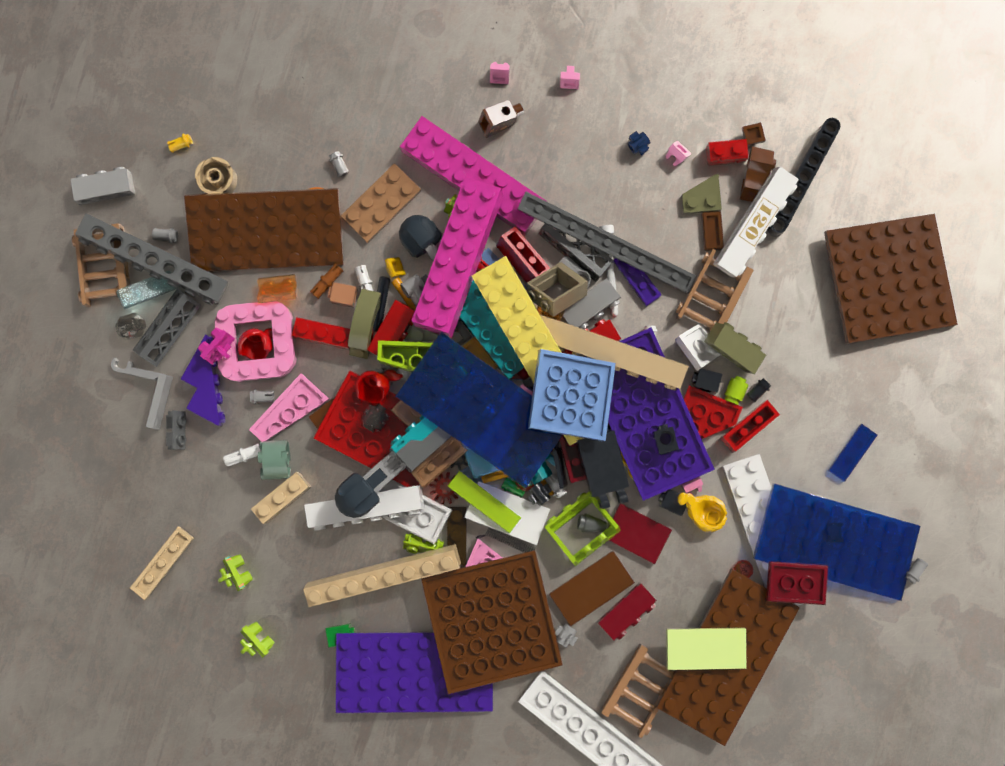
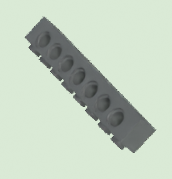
M85 214L75 233L80 243L86 246L91 244L97 247V251L105 255L110 253L119 262L125 263L127 261L138 271L142 272L144 269L150 272L149 275L157 280H160V278L168 281V285L174 288L179 286L185 289V293L193 297L198 295L207 304L213 305L215 303L218 305L228 286V281L89 214ZM96 232L104 234L99 240L94 239L93 235ZM118 240L121 242V246L113 248L111 243ZM137 249L139 254L136 257H131L129 251ZM150 257L157 259L154 265H148L146 261ZM166 266H173L175 270L173 273L167 274L164 272V268ZM184 274H190L193 277L190 282H184L181 278ZM203 282L210 285V288L206 291L199 288V285Z

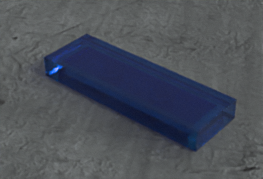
M860 424L828 471L845 482L878 435L865 425Z

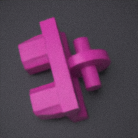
M216 327L211 332L214 340L210 344L206 341L202 342L198 347L201 352L200 356L212 365L216 360L220 361L223 356L227 359L231 357L227 352L231 348L230 344L235 340L228 332Z

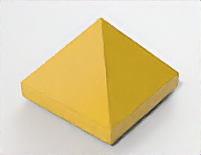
M400 257L385 259L386 270L391 277L406 274Z

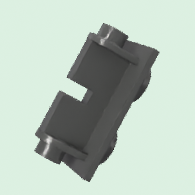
M172 410L168 411V415H166V429H172V432H166V446H168V450H185V411Z

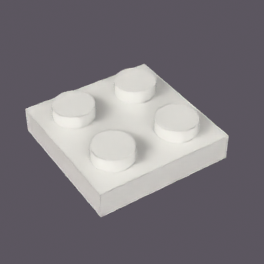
M701 323L675 339L697 371L721 355L704 342L709 332Z

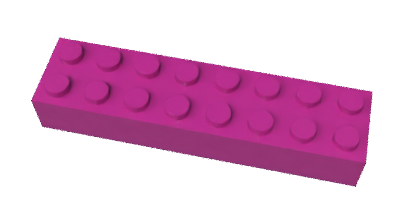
M423 116L420 117L400 145L402 153L458 191H460L464 177L501 188L504 196L496 217L512 228L516 226L524 236H526L537 220L517 210L524 193L528 192L546 201Z
M464 177L412 318V323L415 327L452 338L473 281L472 275L476 273L504 196L501 188Z

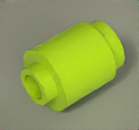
M736 376L735 379L731 378L724 393L726 395L724 400L739 405L749 386L746 383V379Z

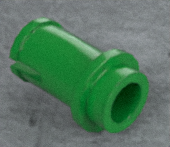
M505 478L501 486L505 492L507 490L520 498L523 497L527 488L512 481V478Z

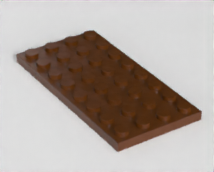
M339 188L184 196L191 264L205 271L331 266L334 263L344 265Z
M730 569L699 628H746V669L675 670L655 707L725 746L800 607L793 603L766 601L767 588Z

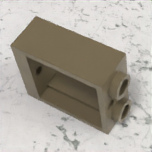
M560 262L527 283V293L532 302L554 317L587 296L588 281ZM558 282L569 289L554 300L543 292Z

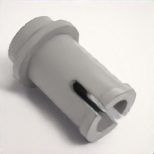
M337 151L329 155V162H332L338 177L349 173L342 159L343 154Z
M154 228L152 239L173 243L178 239V231L174 230V228H170V230Z
M254 389V391H250V403H274V390L257 391Z
M917 558L909 572L906 571L905 578L913 584L919 582V577L928 564L924 560Z

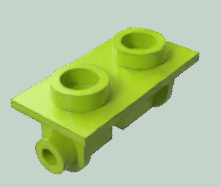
M410 532V534L406 533L403 549L412 554L417 552L424 553L443 548L444 542L440 541L441 539H437L435 544L428 541L425 543L422 542L423 538Z

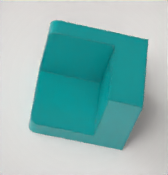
M550 454L534 461L525 468L534 485L553 474L545 462L551 457Z

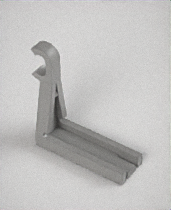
M114 358L111 362V367L114 371L157 381L146 427L160 430L173 377L134 368L131 361L127 363L125 369H121L117 366L119 360Z

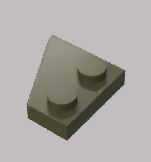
M719 174L713 175L682 194L683 214L718 212L722 210Z

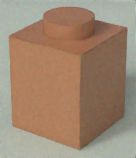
M334 282L333 287L329 288L328 298H330L332 304L354 308L358 289L355 286Z

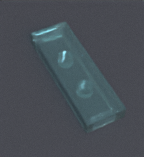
M151 277L116 291V294L123 308L127 309L177 288L168 285V281L160 278V280Z

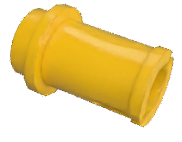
M183 133L181 137L168 141L167 144L171 153H174L185 147L190 148L193 141L189 134L185 135Z

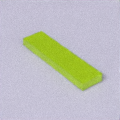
M458 471L447 486L508 533L513 530L521 519L519 515L461 471Z

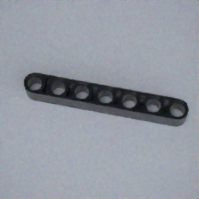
M828 118L820 127L794 175L799 179L796 183V191H798L799 197H793L792 194L788 195L785 200L787 201L785 206L790 209V214H785L782 210L778 211L775 216L777 218L775 223H779L782 229L778 231L774 229L773 225L768 227L767 230L771 236L777 237L782 235L790 224L841 128L838 119ZM826 125L833 126L834 132L828 131ZM817 141L824 142L825 148H820ZM809 157L815 158L817 164H811L809 162ZM800 174H806L808 181H803L800 178Z

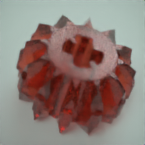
M450 472L446 473V478L441 473L439 475L440 480L437 478L434 480L437 482L436 485L429 484V487L436 489L431 491L430 495L437 493L438 495L434 498L435 501L442 497L441 504H445V498L448 499L449 504H452L451 496L456 500L459 497L452 490L444 494L440 487L441 485L444 486V483L449 485L455 475L450 480Z

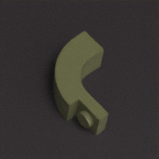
M366 289L361 290L349 334L348 347H350L349 355L364 359L369 357L370 351L367 349L371 342L374 321L380 307L381 293Z

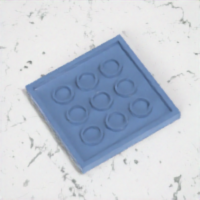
M544 349L538 350L528 428L606 441L616 363Z

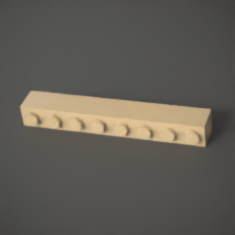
M540 314L561 351L564 352L565 349L573 351L572 355L583 357L585 355L591 357V359L616 363L615 370L620 371V368L628 370V375L637 378L639 375L645 376L646 381L657 384L658 381L665 383V388L674 391L676 388L681 389L688 365Z
M455 544L307 582L303 590L308 607L456 570L460 568L461 561Z

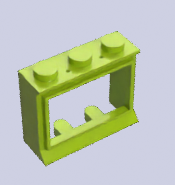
M584 492L577 497L578 501L573 505L568 504L562 509V513L558 517L553 516L550 518L545 526V529L574 566H577L621 531L605 509L599 508L598 500L596 497H591L590 492ZM593 503L611 526L576 554L572 555L555 532Z

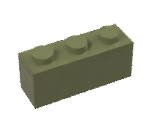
M716 322L704 341L744 372L754 375L766 357V354L761 351L762 348L759 345L748 342L747 336L740 332L736 333L734 327L727 322H724V324Z

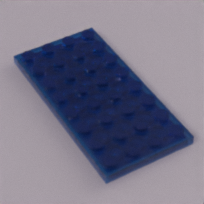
M442 332L395 396L524 488L528 486L563 435L529 429L528 423L532 395Z
M772 483L753 559L766 563L773 561L827 565V580L902 601L907 581L905 577L907 575L906 572L910 570L921 526Z

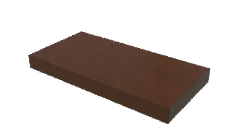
M611 551L550 592L549 595L569 625L572 626L635 582L615 552Z

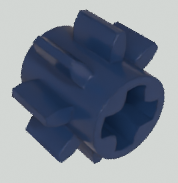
M635 131L629 136L628 139L630 141L627 145L633 154L639 152L640 155H643L648 151V145L651 142L644 132L638 134Z

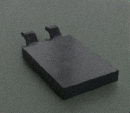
M607 431L606 441L587 438L576 440L591 497L597 496L599 508L605 509L610 507L606 493L613 491L616 493L618 503L629 502L624 488L629 487L615 431Z

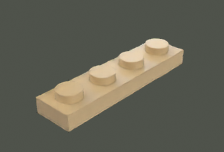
M178 526L130 589L142 599L147 600L194 540V537Z

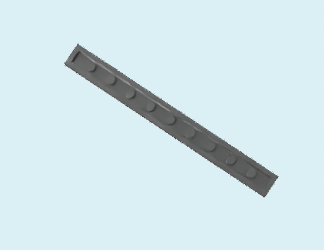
M528 192L524 193L517 210L685 293H689L696 275Z

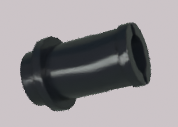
M764 378L758 380L759 383L746 394L753 402H756L766 391H770L771 385Z

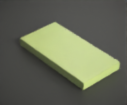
M746 628L666 629L667 669H746Z

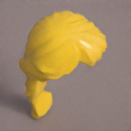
M684 492L678 495V503L680 505L686 503L688 516L699 529L705 532H715L723 528L727 520V511L722 500L715 496L707 495L694 497L692 494Z

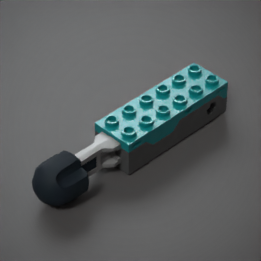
M412 215L401 224L399 239L412 257L418 258L427 253L431 260L434 261L437 253L435 246L442 239V233L428 217ZM473 280L459 319L480 343L508 381L511 379H528L530 376Z
M478 370L476 373L474 371L470 372L463 380L464 384L460 385L458 383L450 390L448 398L443 396L434 405L436 408L433 411L428 409L421 415V421L418 424L413 422L405 430L406 434L403 437L398 435L390 443L392 445L390 448L391 452L363 477L358 473H353L340 484L335 493V504L338 510L351 518L367 514L380 502V498L377 495L378 491L405 468L411 473L500 394L497 390L501 387L499 379L494 374H483L481 370ZM473 394L478 396L477 401L472 400Z

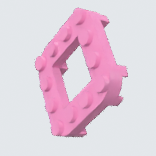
M277 301L229 305L217 312L215 328L225 330L235 338L227 352L231 357L227 359L223 356L218 361L219 370L224 377L235 382L277 377L283 378L291 372L294 365H296L297 357H295L294 338L292 336L293 316L285 305ZM272 321L274 358L238 361L237 324Z

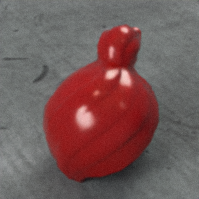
M256 328L246 330L238 340V354L246 356L251 360L265 359L272 350V328H267L264 331Z
M373 370L362 373L355 383L358 399L371 404H379L389 393V382L400 380L403 378V374H398L395 370H386L383 374Z

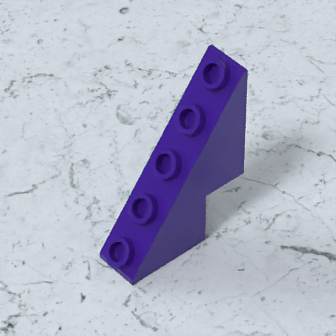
M205 334L201 343L206 341L210 344L214 338ZM197 348L181 377V380L197 388L186 409L222 427L226 419L224 411L221 412L220 405L223 404V397L218 391L220 377L219 374H216L215 366H218V361L216 360L213 365L200 356L201 352Z

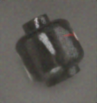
M136 313L119 317L115 325L116 332L125 340L134 339L143 335L146 322Z
M376 404V406L368 405L360 418L363 422L362 426L373 433L382 431L389 420V415L385 413L387 409L380 404Z

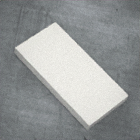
M391 480L378 492L407 487ZM423 495L425 509H419V514L408 515L407 511L402 512L401 517L389 518V515L382 516V518L435 544L452 509Z
M478 481L477 484L519 515L521 519L513 530L508 533L470 503L464 518L537 545L550 509L539 506L536 503L533 505L531 501Z

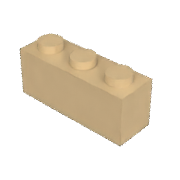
M295 472L251 508V510L263 524H267L307 492L311 486L300 472Z

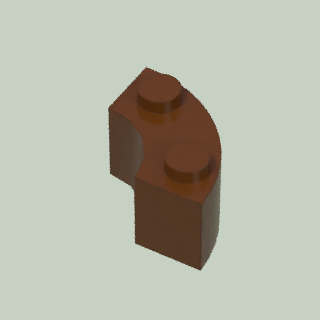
M752 146L746 165V176L742 182L740 200L753 202L769 177L771 170L776 166L777 160L774 159V151Z

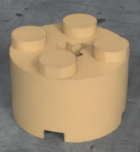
M211 157L210 159L203 160L196 168L195 179L197 185L205 194L233 193L236 189L237 174L224 159Z

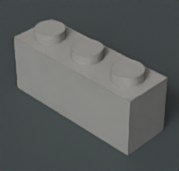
M124 167L114 168L110 172L97 171L94 175L89 176L87 174H80L76 178L70 179L74 201L79 205L135 195L132 173Z
M606 278L588 291L587 296L560 313L568 324L585 329L589 326L587 322L594 318L596 321L604 315L603 311L608 307L612 309L620 303L619 299L621 297Z

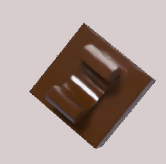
M761 122L742 127L744 139H747V146L766 141Z

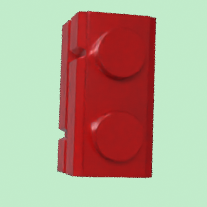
M747 139L708 142L706 146L708 166L734 164L735 162L745 163L748 159Z

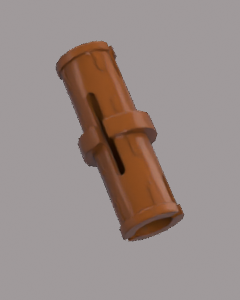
M334 263L330 270L320 277L321 280L310 292L320 299L322 294L329 287L333 286L332 283L344 271Z

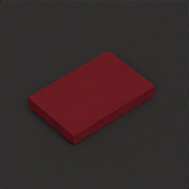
M620 503L612 519L621 531L609 541L655 564L672 529Z
M769 561L766 601L826 605L828 566Z

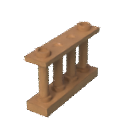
M111 224V226L124 231V227L121 224ZM73 229L72 243L76 247L80 282L78 297L82 305L91 307V299L118 296L125 302L133 301L128 262L122 263L116 260V267L113 270L87 273L86 262L114 259V255L110 253L105 255L101 252L85 254L84 244L78 241L79 238L75 235L77 229ZM94 234L93 238L99 240L104 234ZM113 241L114 248H119L121 246L120 241ZM111 277L118 279V286L116 288L91 292L89 290L90 280Z
M712 249L710 254L706 252L702 259L704 265L684 304L680 302L675 312L678 314L677 320H680L685 315L709 327L710 331L716 322L724 324V322L728 321L754 271L746 267L740 276L735 277V280L738 281L735 288H730L705 275L704 273L709 264L714 266L713 263L716 260L713 258L716 252L714 249ZM700 281L727 294V297H729L727 304H720L697 292L696 289ZM694 298L719 311L720 317L718 321H712L688 309L687 306L691 299Z
M639 644L600 710L601 714L609 717L610 714H616L639 728L637 735L640 738L644 734L646 736L649 734L652 728L651 722L659 710L655 706L675 670H668L666 666L649 657L648 649L642 644ZM646 663L669 677L664 688L639 674L637 670L639 664ZM636 680L659 694L654 705L628 690L627 685L629 681ZM620 696L628 698L649 711L644 722L618 707L617 701Z

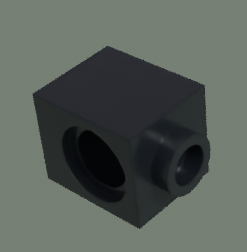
M701 368L693 373L691 383H694L693 387L716 394L719 390L722 374Z
M668 424L656 427L657 431H654L653 435L658 454L679 450L673 427L668 428ZM663 433H667L671 438L670 443L667 445L662 444L660 441V436Z
M671 489L662 492L658 499L661 502L660 507L678 516H682L687 507L686 503L684 505L678 503L677 498L680 493Z

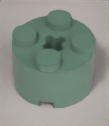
M287 440L260 442L258 462L262 463V468L260 469L261 480L289 478L291 475V467H289V461H291L289 442Z

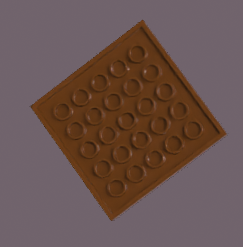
M935 213L824 232L846 344L958 325Z
M535 550L421 578L448 694L563 666Z

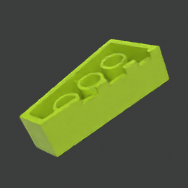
M378 341L377 360L379 363L456 385L457 344Z

